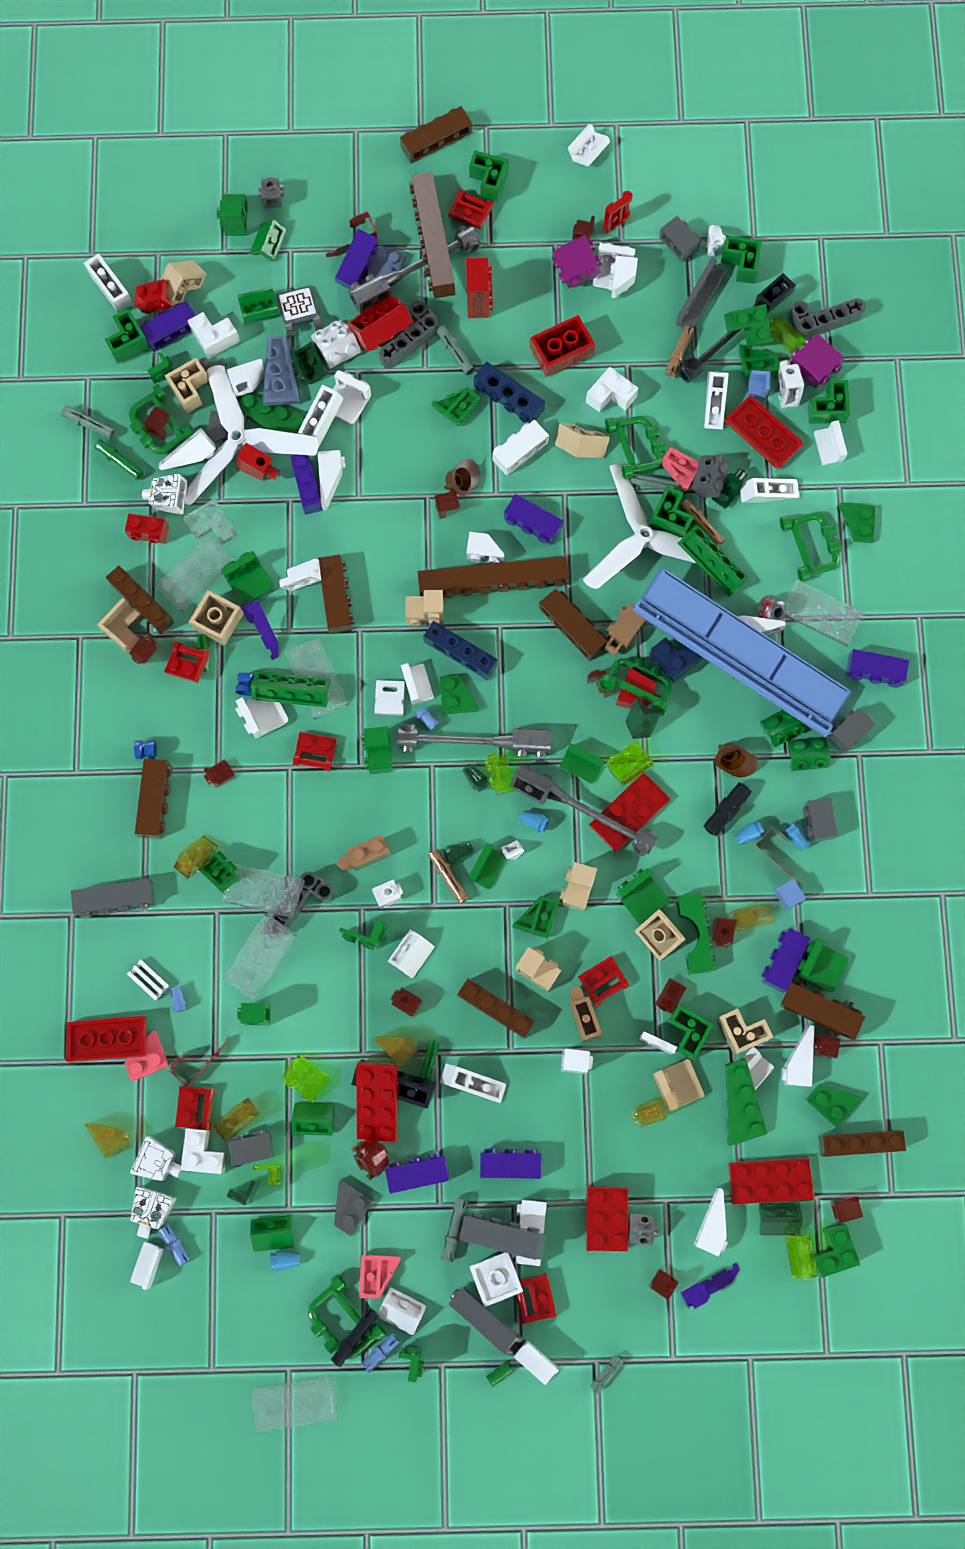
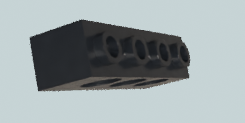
M356 1068L351 1083L353 1086H356ZM398 1071V1100L428 1109L437 1082Z

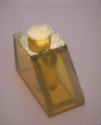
M203 835L180 852L174 868L189 879L212 856L209 850L213 848L216 851L218 846Z
M769 904L751 906L735 910L731 913L736 932L774 924Z
M375 1036L373 1038L401 1068L419 1051L416 1048L418 1044L411 1037L407 1039L405 1036Z
M247 1098L231 1108L214 1125V1128L226 1142L250 1124L260 1113L250 1099Z
M660 1099L634 1107L635 1112L632 1113L636 1125L640 1124L641 1127L667 1119Z
M87 1122L85 1124L105 1159L113 1157L130 1145L128 1141L130 1137L125 1129L121 1130L120 1127Z

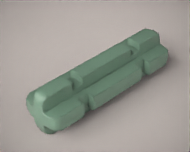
M613 1356L610 1364H607L598 1375L597 1381L594 1380L591 1384V1389L597 1394L601 1393L604 1389L603 1386L607 1385L616 1374V1369L619 1370L623 1365V1361L618 1356Z

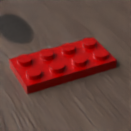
M751 395L724 421L777 470L804 444Z
M643 772L601 814L637 833L671 798ZM596 819L589 824L615 852L631 839Z
M146 1016L67 1022L66 1062L68 1063L146 1057Z
M357 1062V1139L385 1142L397 1141L398 1064Z
M810 1158L728 1163L733 1205L814 1199Z

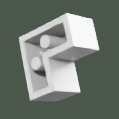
M204 312L188 320L192 333L209 359L240 342L238 333L228 317L213 326Z
M609 367L587 392L586 403L599 413L611 400L626 410L637 398L638 387Z
M186 1129L181 1170L216 1174L225 1173L227 1153L208 1151L210 1130Z

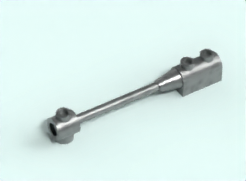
M465 226L459 227L456 230L455 242L447 245L448 252L450 253L459 248L461 251L466 250L469 254L474 253L480 247L476 230L473 227L467 229ZM422 258L400 271L376 277L374 274H370L365 278V283L360 285L359 282H355L350 286L349 297L361 314L391 294V287L404 276L427 265V263H424Z
M401 724V727L398 728V747H402V751L411 752L413 747L417 748L418 742L483 744L515 751L516 756H527V752H535L537 757H546L547 753H551L552 730L513 728V735L494 737L418 734L416 724Z
M521 764L515 772L509 787L542 805L547 799L574 807L633 839V851L637 855H649L658 839L650 829H640L636 833L571 798L569 794L555 784L556 782L553 781L550 775L537 773L532 765L524 766Z

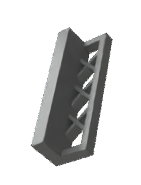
M711 258L680 310L676 325L679 327L690 326L688 331H690L691 327L695 328L724 279L726 272L715 267L716 258Z

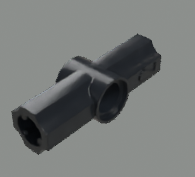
M738 782L729 795L724 797L716 807L715 812L706 821L703 828L709 834L716 837L727 822H730L740 810L739 807L746 801L752 791L745 784Z

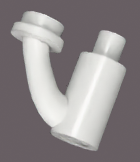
M717 225L710 226L708 230L706 249L709 256H714L718 246L723 245L726 239L725 235L722 234L721 228Z

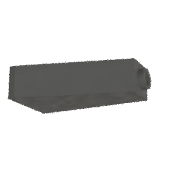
M461 1287L460 1290L456 1289L451 1295L449 1305L503 1354L513 1356L525 1341L521 1335L487 1306L484 1307L483 1303L467 1289Z

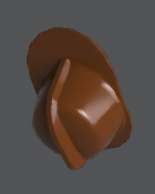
M465 459L448 471L444 489H449L452 493L460 496L467 495L479 482L480 471L476 462L472 459Z
M737 743L719 744V750L715 756V764L719 769L738 778L750 776L755 772L757 760L753 754L741 748Z

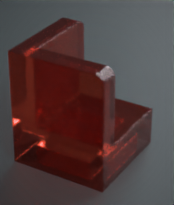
M591 216L590 222L577 220L573 228L572 240L586 235L588 241L591 239L595 216Z
M154 406L145 420L144 426L149 433L163 439L167 434L164 426L171 416L168 412Z
M455 491L434 495L439 519L446 518V512L460 509Z
M857 1196L830 1201L835 1222L842 1223L863 1217Z
M659 1268L648 1286L668 1300L679 1282Z

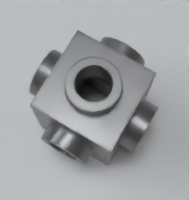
M268 177L261 179L258 193L259 198H262L264 208L282 207L281 196H284V186L280 185L279 178Z
M630 1214L628 1244L653 1245L654 1237H658V1224L654 1223V1215Z

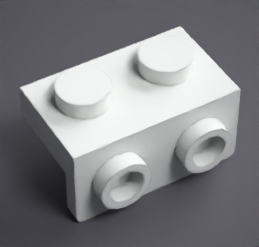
M588 124L571 143L568 150L574 162L589 166L610 143L608 136L596 133L593 125Z

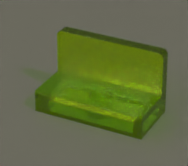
M782 316L777 320L774 318L770 320L771 335L787 351L793 354L796 349H800L806 340Z
M281 1163L252 1166V1170L268 1169L269 1186L282 1184Z

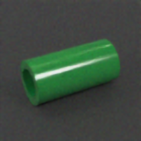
M505 1361L488 1374L486 1378L494 1387L510 1375L513 1370L508 1362Z

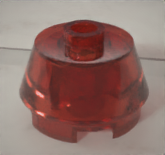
M375 1138L357 1142V1145L351 1148L353 1152H356L353 1157L360 1170L368 1172L366 1176L369 1180L379 1177L390 1163L387 1149Z

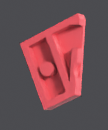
M670 447L662 459L661 465L678 485L687 492L695 478L699 462Z
M156 1030L152 1031L147 1037L146 1057L128 1058L124 1063L131 1082L170 1066Z
M361 1255L359 1298L380 1299L401 1260V1256Z

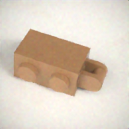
M630 603L627 608L623 607L617 615L619 619L616 623L612 622L607 629V639L609 641L604 649L614 656L617 655L621 648L626 651L647 622V620L633 612L635 606Z
M381 834L347 849L348 855L339 858L337 865L342 871L353 867L357 871L389 857L391 854Z
M574 986L570 990L572 1002L569 1003L581 1040L584 1042L601 1036L602 1032L589 996L584 997L582 989Z

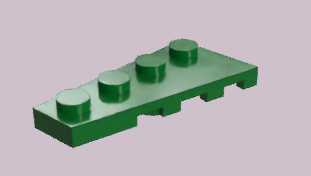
M248 393L244 394L239 402L242 414H246L250 420L268 430L297 434L306 418V415L280 405L263 406V399Z
M745 1058L725 1064L726 1103L728 1109L727 1140L729 1146L767 1134Z

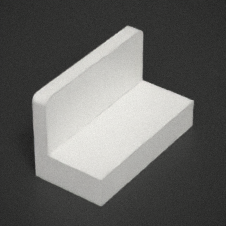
M839 421L831 422L829 428L816 430L814 436L822 465L844 462L847 450Z
M313 559L287 569L288 577L279 580L280 587L293 591L320 581L319 560Z
M408 663L401 665L412 705L434 699L424 664L409 667Z
M410 929L388 962L410 978H413L434 949V946Z
M752 1047L743 1058L747 1060L756 1090L773 1071L774 1066L764 1059L756 1048Z
M147 1241L143 1243L130 1280L131 1283L142 1286L144 1290L151 1288L164 1247Z
M390 1287L378 1312V1318L413 1335L427 1306Z
M528 1340L523 1343L514 1355L517 1361L545 1385L555 1373L559 1372V1368Z

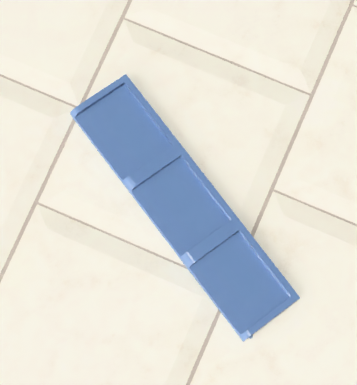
M660 568L638 603L634 604V613L824 737L831 732L832 724L851 695L849 689L665 569Z

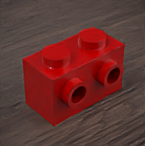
M128 514L125 533L129 539L134 541L141 540L154 544H166L169 526L164 518Z

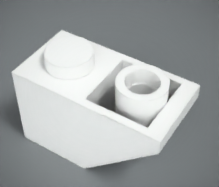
M616 256L615 263H611L610 274H614L613 279L609 281V290H612L611 298L617 297L635 283L638 258Z
M262 359L227 369L236 397L253 392L265 377Z
M469 532L467 559L475 563L481 561L488 562L489 564L504 562V553L488 534Z

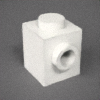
M394 880L372 889L380 909L402 900L400 895L403 894L400 884H395Z

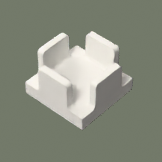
M509 1253L495 1254L470 1266L484 1307L523 1292Z

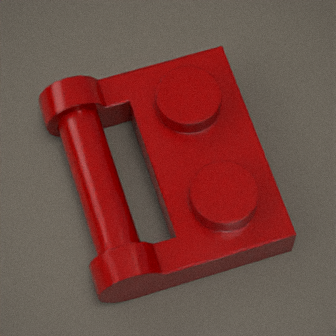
M460 189L448 212V217L481 230L489 212L493 208L494 202L483 200L466 193L464 189ZM463 200H466V201H469V202H471V203H473V204H476V205H478V206H481V207H483L484 209H481V208H479V207H476V206H474V205H471V204H469V203H466V202H464Z
M624 191L622 198L615 203H610L605 208L603 230L607 234L630 217L629 206L633 198L632 192Z
M175 642L172 647L173 652L164 672L170 676L198 683L209 659V651L184 646L183 643ZM184 653L199 659L197 662L180 657Z
M299 732L293 765L299 766L300 764L323 768L324 771L331 772L337 738ZM302 753L327 757V760L321 761L301 756Z
M612 956L578 976V979L596 1007L621 989L630 987ZM614 977L618 978L619 982L596 995L595 989Z
M180 1086L175 1127L211 1130L210 1116L215 1089ZM200 1094H205L202 1123H197Z
M547 1274L519 1280L522 1290L524 1286L529 1285L535 1314L529 1315L524 1291L516 1294L521 1315L519 1317L520 1324L557 1316Z

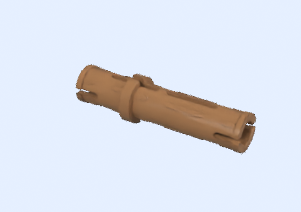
M690 326L683 327L674 353L670 355V362L665 370L667 377L671 373L670 378H675L679 366L684 361L683 356L694 333L692 327L688 331Z
M686 499L680 505V508L685 513L694 516L692 523L697 524L718 546L725 541L702 515L703 512L701 510L698 511L689 499Z
M436 849L431 852L428 857H430L437 868L436 872L442 876L458 903L461 904L469 899V896L451 871L450 864L446 863L439 850Z

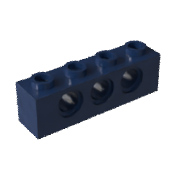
M487 361L473 377L474 387L477 391L487 394L493 402L503 405L506 411L509 413L513 412L524 423L536 421L545 410V401ZM491 383L498 384L497 386H490ZM505 393H511L512 396H509V397H508V396H505L504 394H505ZM520 403H525V404H527V405L524 406V407L519 406Z
M435 621L431 623L423 635L424 643L487 681L498 665L497 658Z

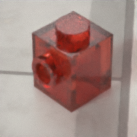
M144 634L129 654L134 662L139 665L141 663L145 665L161 645Z
M719 917L714 919L712 941L716 943V947L727 948L728 945L733 944L736 920Z
M402 987L400 991L396 989L391 997L393 1001L391 1005L413 1018L422 1003V999Z
M823 1034L817 1035L814 1038L813 1055L837 1059L841 1039Z

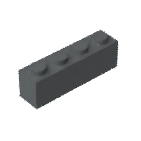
M150 879L71 890L73 914L80 918L92 917L91 914L95 913L109 915L114 910L128 912L130 908L134 907L148 909L150 908L149 905L155 904L153 882Z
M472 1212V1215L464 1216L459 1241L533 1260L542 1259L546 1234L540 1233L539 1228L528 1226L527 1229L520 1228V1223L509 1222V1224H504L500 1218L490 1217V1220L483 1218V1214Z

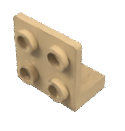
M689 1059L652 1074L668 1111L704 1097V1092Z

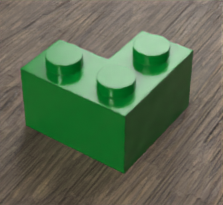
M474 150L469 164V178L482 181L481 198L498 202L508 174V159Z
M224 194L223 200H220V208H217V218L220 219V228L224 230L225 236H246L248 204L245 194Z
M726 235L721 263L738 265L736 281L754 284L762 240Z
M766 304L724 314L727 332L744 329L747 347L772 341Z
M129 308L112 316L119 332L106 338L105 341L117 364L149 348L148 342Z
M829 380L825 389L826 397H812L809 403V424H825L833 421L846 423L850 415L848 380Z
M666 486L652 516L650 526L683 538L687 534L694 517L678 510L684 493Z
M387 726L364 728L361 742L363 750H367L368 756L364 758L365 769H369L370 774L393 772L390 735Z
M679 1004L675 1007L667 1024L684 1033L677 1045L676 1052L690 1060H695L714 1024Z
M839 1223L822 1229L829 1249L810 1255L817 1276L823 1278L861 1265L846 1224Z

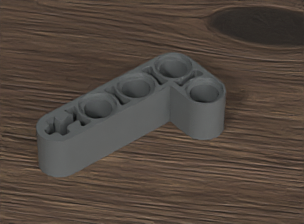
M855 298L812 314L806 302L797 301L793 304L789 318L797 336L805 340L817 334L821 335L859 321L865 311L866 304L864 300Z
M415 301L411 304V318L414 323L380 349L381 364L384 368L390 369L395 367L437 334L438 318L424 302Z
M304 872L267 922L265 931L268 936L273 939H280L312 895L322 902L331 901L335 896L332 886L313 872ZM308 877L314 878V883L311 886L304 884L305 879ZM323 888L330 889V894L327 897L320 895ZM296 893L303 894V898L299 902H294L293 900ZM285 909H291V915L288 918L282 917V912ZM279 918L285 924L282 925L280 922L277 921V919ZM273 926L277 927L279 929V932H273L271 928Z

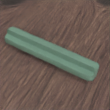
M634 473L631 478L632 484L662 490L669 486L684 492L674 480Z

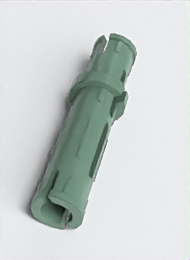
M445 325L440 326L436 333L444 342V347L449 349L465 375L471 374L475 367L457 344V339L450 334Z
M65 405L61 411L63 417L74 421L76 425H82L108 439H112L115 434L114 428L87 416L83 411L79 412L68 405Z
M455 1199L447 1235L444 1236L445 1243L441 1260L453 1262L457 1244L460 1242L458 1239L468 1203L466 1200Z

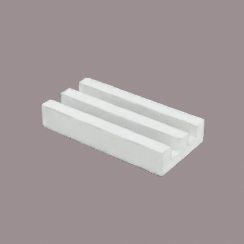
M141 959L127 973L155 1001L170 987ZM140 968L146 969L164 987L160 989ZM137 972V973H138L144 980H146L158 993H157V994L153 993V992H152L141 980H139L134 974Z

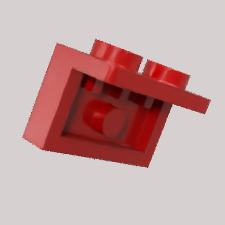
M165 279L136 286L134 306L145 314L172 308L173 303L166 299L168 282Z

